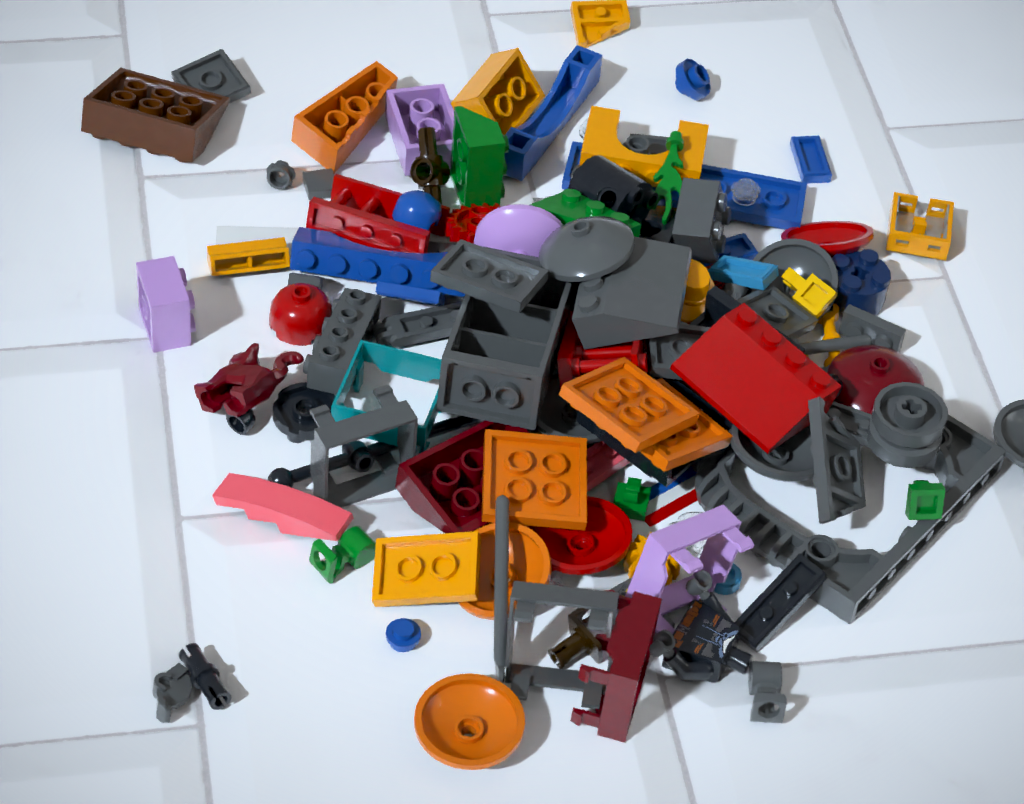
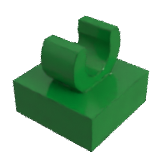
M628 477L627 483L618 482L613 504L624 511L629 519L645 521L651 488L641 486L642 479Z
M914 480L913 484H908L905 509L908 520L942 519L946 490L942 483Z

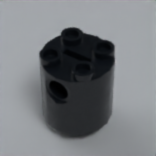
M602 155L592 156L577 168L571 176L568 189L578 190L581 192V195L591 200L604 203L605 207L627 214L630 219L641 224L640 234L645 226L644 220L648 216L650 209L657 204L659 198L658 193L653 191V187L648 182Z

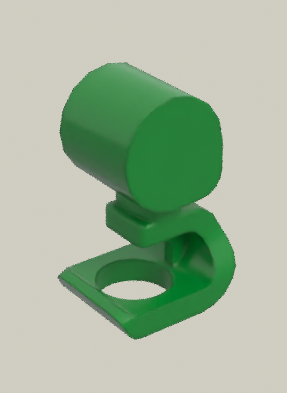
M353 526L342 534L338 545L333 546L332 550L321 539L315 540L311 547L309 562L328 583L333 584L335 578L343 571L345 563H350L355 569L370 563L375 557L376 542L361 526ZM319 552L323 554L325 561L320 560Z

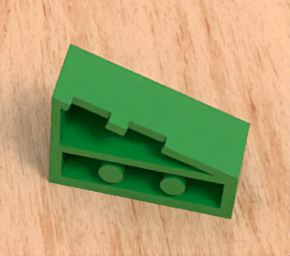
M565 189L563 192L529 204L550 212L563 225L583 217L606 216L628 225L633 232V236L639 237L640 223L630 219L625 213L616 212L605 207V204L600 201L591 200L581 195V192L575 189Z

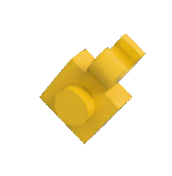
M789 267L781 276L784 279L783 283L796 291L792 296L793 301L817 319L838 296L835 290L813 273L805 280Z

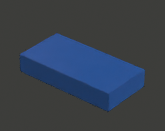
M792 136L790 147L801 182L807 184L831 183L832 173L820 136Z

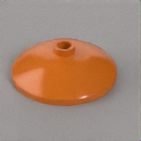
M509 522L510 581L508 586V618L510 596L514 581L549 584L552 571L551 556L542 538L532 529ZM495 523L475 530L481 536L478 601L457 602L466 612L487 620H494Z
M456 674L435 682L422 694L414 713V729L423 749L435 760L457 769L479 770L497 765L515 752L524 735L525 713L518 697L502 682L480 674ZM464 734H472L473 736L468 737L464 736Z

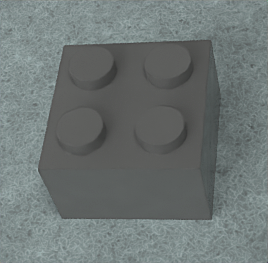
M683 178L672 231L674 242L676 245L690 247L692 251L691 259L700 263L715 264L718 261L719 253L723 254L725 251L726 236L723 235L724 226H729L731 220V207H727V193H723L720 181Z

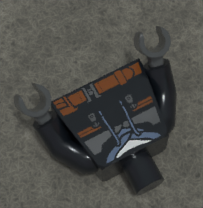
M701 570L694 574L695 578L686 583L687 592L694 596L699 595V600L694 599L673 634L667 630H661L653 636L655 642L650 645V653L655 657L663 655L662 667L674 671L684 681L705 680L712 683L718 682L726 667L745 675L753 655L737 648L741 629L724 610L714 592L708 591L712 586V577L707 571Z

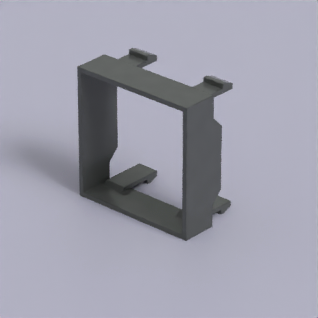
M389 385L373 389V394L380 403L381 408L335 422L327 405L310 409V414L318 428L314 429V439L311 440L310 473L314 483V496L342 508L396 490L395 483L399 464H397L391 452L373 457L381 470L339 484L335 483L328 472L329 449L397 427L400 463L416 456L418 418L407 400L400 402L397 400L393 389Z
M514 581L510 596L507 629L505 683H511L510 689L519 700L527 701L529 686L583 692L581 707L600 708L601 694H605L607 685L592 681L584 683L578 679L579 671L512 663L515 621L532 623L536 603L591 609L588 630L606 632L609 612H613L612 633L618 612L619 592ZM608 655L607 671L610 672L613 660Z

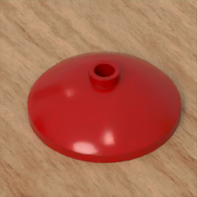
M852 221L811 222L801 224L800 228H788L781 233V240L803 239L813 242L823 248L831 258L835 254L847 255L860 251L874 238L871 226Z
M587 496V525L585 531L529 526L544 541L551 556L552 569L565 574L589 575L609 569L625 557L632 544V525L627 515L615 504L597 497Z

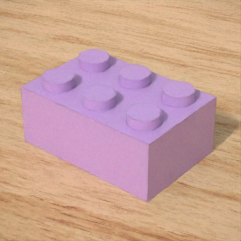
M444 83L386 90L385 118L404 175H411V165L415 158L420 156L418 130L423 127H433L435 129L437 155H442L443 161L450 168L454 109Z

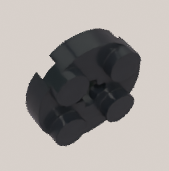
M307 382L289 385L278 393V399L273 403V422L278 430L287 435V439L293 443L314 439V429L318 428L310 413H300V409L305 408L307 411H310V409L327 405L331 413V406L336 396L332 393L307 388Z

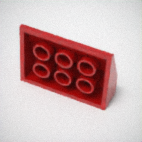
M745 303L722 316L670 367L674 373L767 454L810 425L808 400L821 397L825 401L824 412L827 413L841 388V385Z

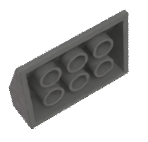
M634 236L635 247L633 253L622 266L602 277L581 281L572 321L584 350L679 333L692 256L691 248Z

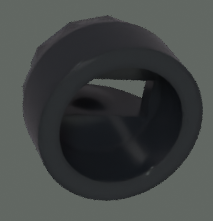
M250 409L239 417L227 415L226 420L233 431L240 435H245L253 428L256 416L253 410Z

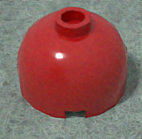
M309 283L287 285L280 289L271 301L269 313L270 329L276 332V337L280 341L290 345H311V340H314L317 335H322L323 322L325 317H331L332 305L328 296L317 286Z

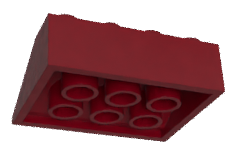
M483 421L400 463L395 488L415 513L443 533L472 532L492 524V522H481L485 429L529 433L527 429Z

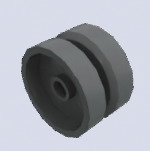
M910 382L891 384L882 389L875 398L872 417L867 430V442L877 457L893 466L903 468L924 466L934 460L939 452L942 434L945 431L948 420V408L943 398L926 386Z

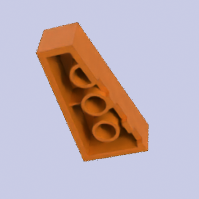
M375 61L295 115L291 141L324 168H332L335 174L385 113L386 90L396 89L398 77L381 63Z

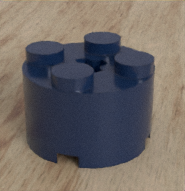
M864 249L846 255L835 254L832 260L838 272L839 288L838 296L833 304L839 306V312L842 314L850 304L877 316L885 304L891 281V273L888 266L879 258L878 253L871 249Z

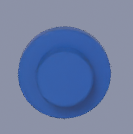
M395 619L386 628V640L395 651L409 652L420 642V626L411 619Z

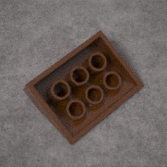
M120 67L83 98L81 131L89 133L97 139H110L119 142L122 146H135L147 150L150 154H163L174 157L179 162L193 163L207 147L229 105L230 97Z

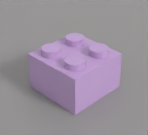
M174 256L136 262L138 308L153 353L191 346V332L196 331L194 316L192 312L190 313V310L195 309V301L192 290H186L185 288L187 287V278L184 268H178Z

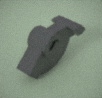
M177 663L166 673H159L154 677L152 694L156 699V718L161 723H170L172 710L183 706L190 698L192 682L188 675V669L181 663Z

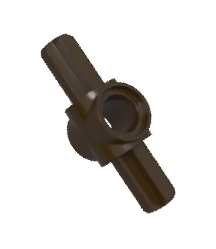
M423 127L418 130L420 156L416 157L412 163L410 174L412 180L418 184V189L430 193L442 205L441 188L445 187L450 178V168L443 161V156L437 155L435 129L433 127Z

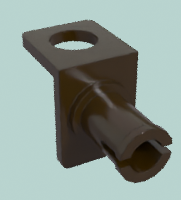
M577 608L568 615V623L571 635L548 650V655L554 664L557 661L559 662L556 664L559 669L564 668L566 664L583 652L588 653L598 664L603 662L602 645L586 628L588 627L590 615L582 619L590 609Z

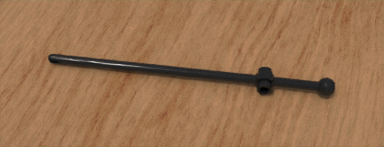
M458 415L434 423L428 439L484 420ZM359 440L342 445V454L329 458L328 472L348 465L353 470L367 472L374 465L373 457L397 450L398 446L384 442L366 445L363 441ZM310 464L291 471L283 467L276 468L269 474L268 481L293 487L294 483L312 478Z

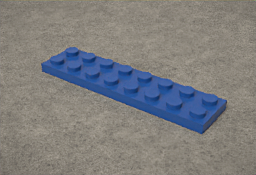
M572 141L561 189H568L572 171L576 165L580 164L583 145L581 142ZM702 164L700 179L720 181L723 193H727V207H731V220L785 230L791 227L800 228L807 183ZM672 191V207L677 208L679 195L677 191ZM661 199L657 205L666 206L665 199Z

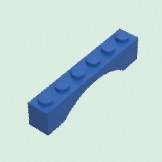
M576 45L564 60L552 88L538 110L523 125L511 127L506 135L509 141V152L505 153L504 156L507 165L506 176L521 182L524 180L599 83L602 54Z
M299 227L292 240L290 270L372 283L380 281L439 291L448 295L465 296L462 292L447 289L430 281L431 270L448 252L404 253L388 251L354 243L330 231Z

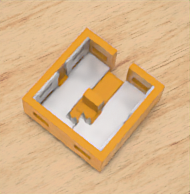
M894 192L889 213L886 250L946 260L951 244L954 202L930 198L924 218L914 216L918 196ZM900 203H911L912 206L901 205ZM932 207H934V208H940V209H944V210H943V212H942V211H936V210H932Z

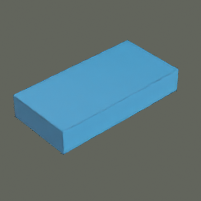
M723 255L708 269L710 278L714 281L732 283L759 290H765L779 276L777 265Z

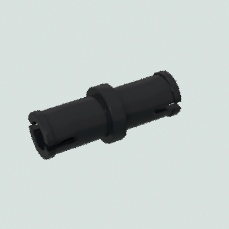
M191 643L186 645L185 647L191 656L188 657L185 650L181 649L179 658L191 674L190 681L196 689H201L213 710L224 708L225 706L219 697L222 696L224 701L229 704L232 695L219 679V670L215 664L208 662L198 644Z

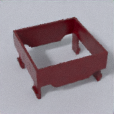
M636 591L633 592L632 598L619 595V610L610 638H607V634H596L595 636L601 643L602 650L606 651L613 660L610 672L581 664L578 679L584 683L592 681L607 685L605 694H601L600 708L595 709V713L573 707L570 720L577 726L585 724L598 728V736L626 742L651 654L649 648L654 640L653 636L655 635L662 598Z

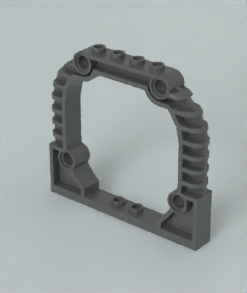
M828 365L827 367H820V368L823 369V370L827 373V372H828L829 365ZM948 414L939 452L934 460L921 466L934 470L939 483H942L946 489L942 519L917 520L913 527L907 526L901 533L898 542L884 556L874 549L839 548L836 541L826 535L817 534L808 538L749 500L732 484L729 478L733 471L736 457L731 443L726 448L706 455L691 467L696 472L695 490L697 501L705 512L721 505L726 506L742 522L739 531L745 537L749 536L752 539L754 547L751 549V552L768 559V563L773 567L778 566L784 570L799 553L809 559L827 575V579L809 598L850 625L1000 472L1006 451Z

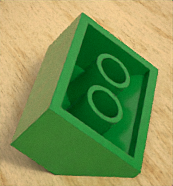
M457 106L454 109L450 177L460 205L469 208L471 204L482 206L483 203H486L489 206H493L495 203H498L500 205L501 198L505 197L502 178L507 175V165L504 156L505 153L509 152L508 137L506 134L502 135L498 122L462 106Z

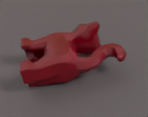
M253 343L245 352L233 355L229 360V365L219 369L208 382L195 384L196 398L199 399L202 411L215 413L224 405L227 415L239 417L258 404L268 400L276 386L287 376L289 371L287 366L302 363L304 357L296 351L283 353L276 357L273 370L260 366L258 358L259 344Z

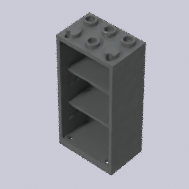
M484 247L541 267L539 257ZM548 276L547 282L520 313L505 310L498 305L484 300H477L465 294L442 355L436 411L535 430L572 308L575 282L560 281Z

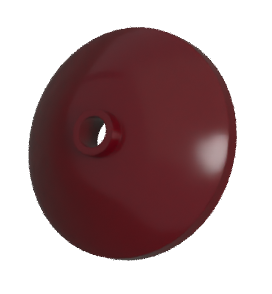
M861 345L842 351L831 361L827 372L828 374L838 375L839 379L843 382L842 391L834 400L837 403L872 414L875 398L885 387L901 382L918 383L924 386L922 374L911 360L893 349L878 345Z

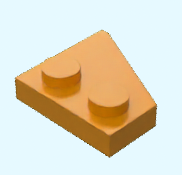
M627 0L571 1L570 11L576 45L587 48L628 29L631 20Z

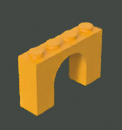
M591 105L579 166L594 155H602L648 182L652 187H657L660 181L654 182L653 176L664 164L669 150L659 154L647 155L627 149L617 138L621 110ZM679 121L678 131L682 133L684 148L678 152V156L683 162L684 168L680 169L677 166L673 168L677 170L682 181L683 178L700 179L709 129L707 124Z

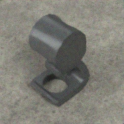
M751 660L748 687L749 695H754L749 721L783 723L787 697L784 694H780L782 688L781 663ZM775 704L779 706V708L776 711L774 707Z

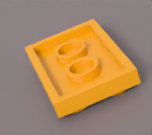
M479 532L376 538L372 603L374 606L388 607L478 601L481 536Z

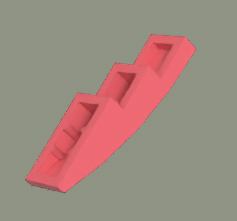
M229 473L212 494L216 505L244 509L250 520L276 523L282 534L338 541L354 519L351 512L316 496L289 486L240 474Z

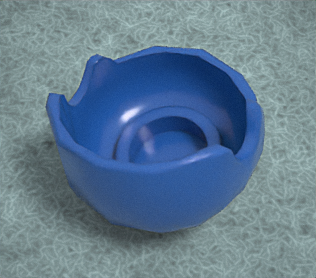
M412 190L403 193L398 198L392 216L395 221L429 230L434 222V226H438L442 217L441 204L430 193Z

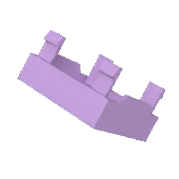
M718 506L648 535L625 597L632 598L633 592L636 591L662 598L656 633L661 630H667L673 634L675 629L662 615L692 603L694 599L699 600V595H691L686 590L687 581L695 578V573L704 570L711 575L713 582L708 591L713 592L716 583H724L726 581L737 552L742 553L754 547L752 539L749 536L745 537L739 531L742 522L726 506ZM707 539L700 558H695L685 548ZM670 554L689 574L693 573V575L665 586L668 579L665 563Z

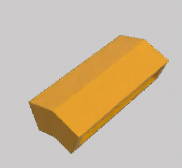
M285 237L207 246L209 271L212 276L290 267L289 248L286 245Z

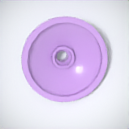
M524 204L507 205L491 211L482 218L475 231L474 244L539 257V251L544 241L563 224L553 214L539 207Z

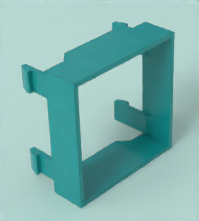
M360 340L332 403V417L337 422L366 413V411L345 407L343 404L352 383L354 392L359 393L364 379V362L375 364L382 372L428 382L432 379H440L442 359ZM438 390L424 425H418L416 445L419 446V454L428 450L430 442L427 439L437 414L441 413L436 411ZM398 427L366 437V439L398 446Z

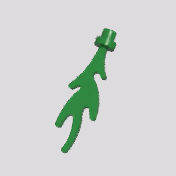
M672 131L670 137L666 139V148L669 150L668 156L662 167L653 176L654 182L660 181L655 189V192L659 195L657 204L661 199L666 201L665 213L662 217L663 224H667L672 212L671 192L677 191L680 196L682 179L677 170L673 168L674 166L680 169L684 168L683 162L678 156V152L684 148L682 133L679 131Z

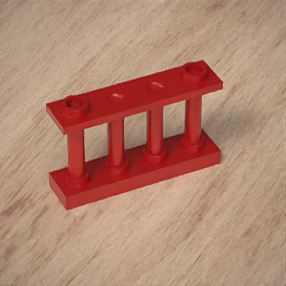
M335 174L330 201L313 197L309 201L306 228L330 231L339 237L372 248L404 253H427L430 233L442 237L445 236V217H447L451 207L441 205L442 217L437 227L434 226V222L429 230L421 229L393 219L394 207L398 198L403 193Z
M570 311L557 357L560 389L563 383L581 376L582 373L591 372L622 357L628 359L645 373L648 372L646 339L584 350L572 321L573 311Z

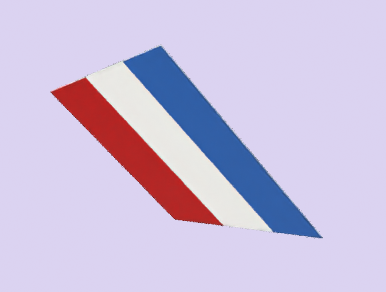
M692 467L688 468L667 487L660 482L650 487L651 495L644 521L649 527L656 525L697 501L695 490L696 472Z

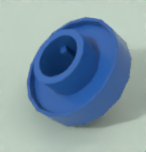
M690 58L676 65L675 86L682 95H686L694 100H701L710 93V77L703 65Z

